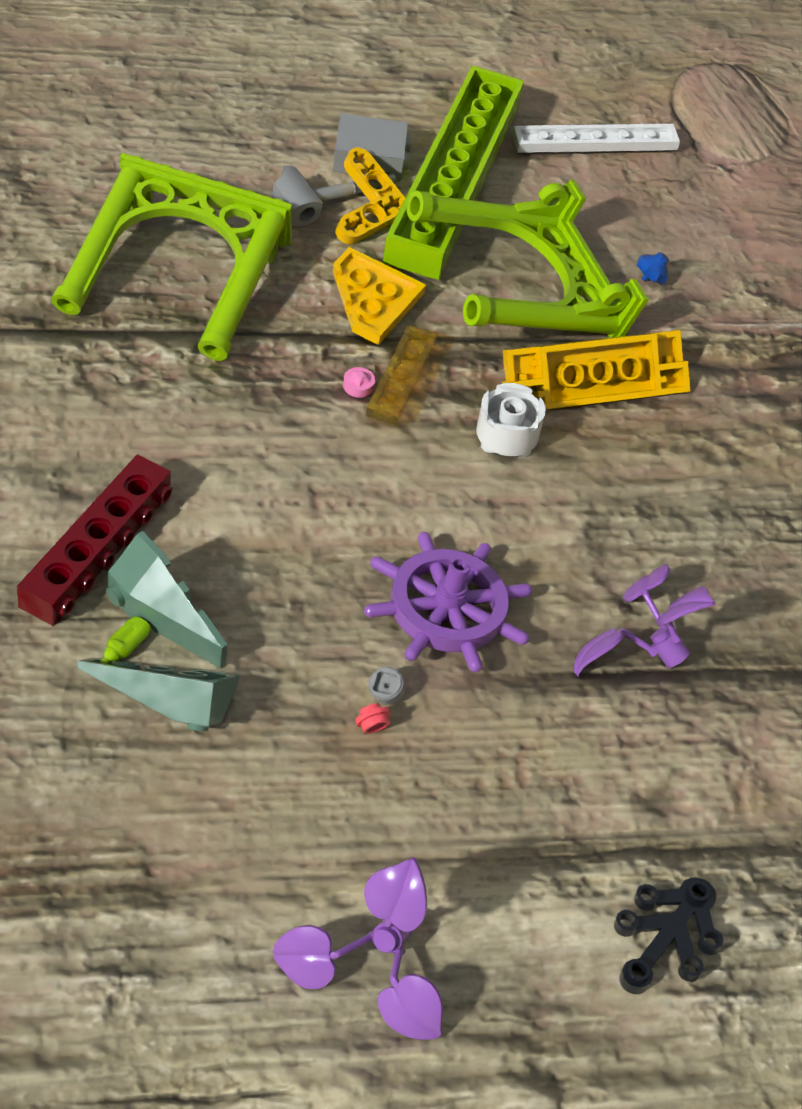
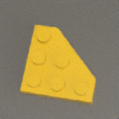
M348 247L333 263L332 272L352 332L377 345L385 339L425 294L426 284L351 247Z

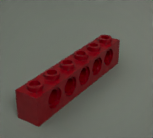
M137 454L17 585L18 608L51 626H54L62 616L66 617L72 611L75 601L82 593H87L92 588L95 578L100 572L110 568L115 555L122 547H128L136 531L141 526H146L150 522L160 504L164 505L169 500L173 490L171 487V471Z

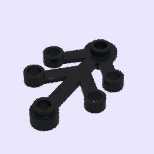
M697 877L686 879L681 884L680 889L657 890L650 884L639 886L634 896V902L641 910H652L655 905H679V907L671 914L637 916L630 910H622L617 914L614 921V929L621 936L629 937L637 932L659 931L639 959H631L624 964L619 976L621 986L631 994L644 993L653 979V966L673 940L680 963L678 966L679 976L687 982L697 981L704 969L702 960L694 955L686 923L694 915L700 933L698 947L704 954L715 955L719 952L723 944V936L718 930L714 929L709 911L716 902L715 889L708 881ZM693 892H698L703 897H698ZM641 894L649 895L652 898V900H644L641 897ZM621 920H627L631 922L632 926H624L621 923ZM705 938L713 939L716 945L708 944ZM685 965L694 966L697 972L688 971ZM632 970H638L644 976H636Z

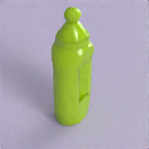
M137 616L128 619L108 640L104 650V658L100 660V663L108 664L109 662L119 661L128 657L150 634L151 626L149 623Z

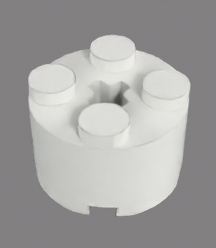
M502 383L497 385L495 390L490 393L488 390L484 394L476 432L481 442V448L485 452L518 457H527L531 454L532 449L538 443L546 411L544 401L540 397L538 400L532 395L533 390L521 384Z

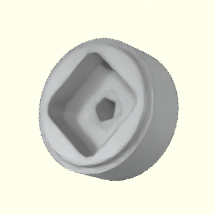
M382 667L371 675L368 687L377 702L389 705L396 703L403 697L406 683L398 670L392 667Z

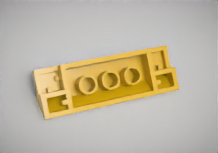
M681 330L502 350L505 381H502V383H516L527 386L533 390L532 395L538 400L540 397L544 401L545 410L691 392L688 361H683Z

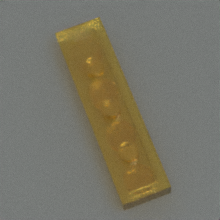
M410 325L407 326L367 406L366 416L396 426L433 350L437 334Z

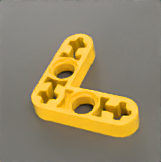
M360 147L352 148L344 161V168L370 202L341 217L335 229L337 238L341 242L350 245L393 224L405 200L404 195L367 150ZM369 180L379 181L382 189L373 188ZM388 205H396L398 207V209L396 207H392L388 209L387 212H385ZM365 213L376 215L379 222L372 223L368 221ZM358 223V226H357V228H356L355 231H353V230H348V231H347V230L345 229V227H346L347 229H351V228L355 227L356 224Z

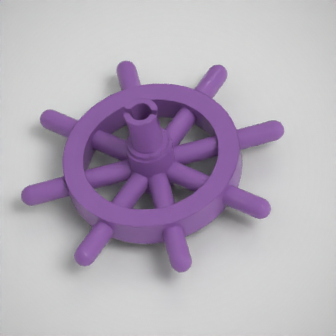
M421 532L418 535V542L422 552L410 557L400 567L381 557L376 556L371 559L370 565L373 569L394 579L390 601L369 604L364 608V614L369 618L394 615L399 626L413 638V641L405 651L407 660L415 661L425 646L444 652H463L469 669L472 672H479L482 669V662L477 649L488 644L497 634L520 645H525L529 642V635L525 631L504 620L508 611L509 599L529 596L532 593V587L526 583L505 586L495 570L484 562L491 553V546L488 543L480 544L475 553L470 555L456 550L436 549L429 533ZM431 573L435 585L419 576ZM472 581L481 589L468 591V584ZM407 587L425 595L426 597L409 599L407 595ZM490 602L492 613L490 614L472 604ZM432 610V614L427 620L417 612ZM463 616L479 623V625L468 628ZM443 621H450L453 629L444 628L440 625Z

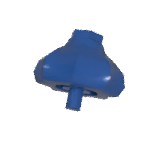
M662 252L655 255H641L638 258L637 267L643 273L642 279L645 282L650 279L652 282H657L660 285L665 284L668 276L666 265L669 258Z

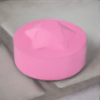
M354 367L346 371L343 388L347 394L363 398L373 392L375 376L371 371L362 367Z

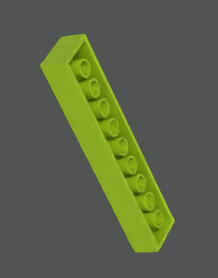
M471 66L386 235L382 263L436 280L440 279L464 225L434 221H411L407 214L408 198L413 191L417 190L429 192L433 196L476 201L519 109L524 80L477 66Z

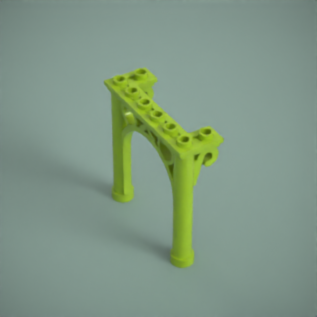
M121 153L119 157L121 171L62 285L56 288L51 302L55 308L65 314L78 315L116 240L133 224L160 216L184 217L201 222L222 235L229 243L235 256L233 271L198 343V349L204 356L212 360L223 361L227 358L232 348L231 340L266 264L271 265L273 263L278 246L285 248L286 245H291L292 204L281 199L257 194L252 190L237 188L222 181H214L195 173L184 172L166 164H158L139 156ZM153 191L167 196L166 200L151 204L153 201ZM175 196L184 198L178 199V203H175ZM213 208L221 210L219 212V217L216 216V210ZM237 216L247 219L250 224L241 228H231L226 220ZM251 237L249 244L245 252L243 253L242 246L239 240H244Z
M570 179L564 186L560 183L548 184L538 193L541 200L520 202L514 205L433 196L429 192L417 190L410 194L407 201V214L411 221H434L506 231L523 239L537 249L551 263L562 281L564 299L557 302L492 298L485 295L471 294L466 298L463 305V318L469 326L483 327L486 324L601 333L607 334L609 338L621 337L627 334L649 301L637 279L631 278L629 283L626 282L625 285L621 283L611 284L573 222L586 201L585 195L575 180Z

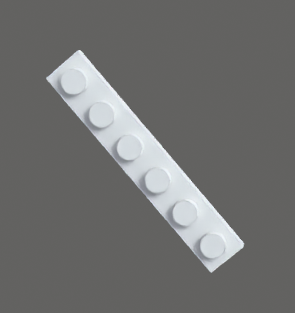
M674 124L514 126L512 132L517 153L678 150L680 144Z

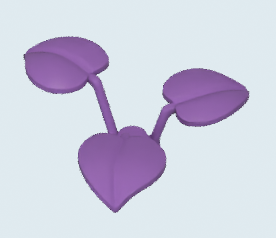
M664 564L653 570L650 575L641 577L624 592L622 598L625 602H630L643 595L656 619V623L660 626V629L650 637L653 641L652 646L625 628L618 631L615 628H611L594 637L581 648L574 662L575 674L579 677L580 672L586 665L614 648L623 637L630 639L648 651L651 657L658 654L667 668L680 664L689 656L690 651L677 634L672 621L691 612L715 606V602L706 587L699 586L679 597L669 606V610L660 615L650 597V589L665 581L670 573V567L668 564Z
M409 858L398 864L382 868L367 881L364 889L366 905L375 917L383 919L375 927L374 931H370L364 937L336 951H331L332 941L329 933L313 925L295 927L283 934L275 943L273 948L274 959L284 973L300 987L319 989L326 986L335 976L336 967L333 959L340 958L373 941L378 950L385 953H394L395 955L390 974L392 986L383 989L378 995V1007L384 1021L396 1032L413 1039L431 1040L439 1038L443 1034V1003L434 983L418 974H408L400 981L398 979L401 959L405 953L402 945L410 938L413 930L423 922L427 912L425 881L416 858Z

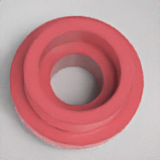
M375 703L362 708L359 711L360 716L355 719L357 727H361L364 734H371L383 730L391 724L389 720L391 712L388 707H381L379 703Z

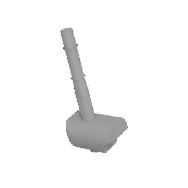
M283 166L282 176L274 182L271 198L281 199L292 204V226L302 227L320 219L322 202L355 195L362 191L352 181L313 190L296 167ZM388 174L389 178L396 184V176ZM369 180L373 188L382 189L379 181Z

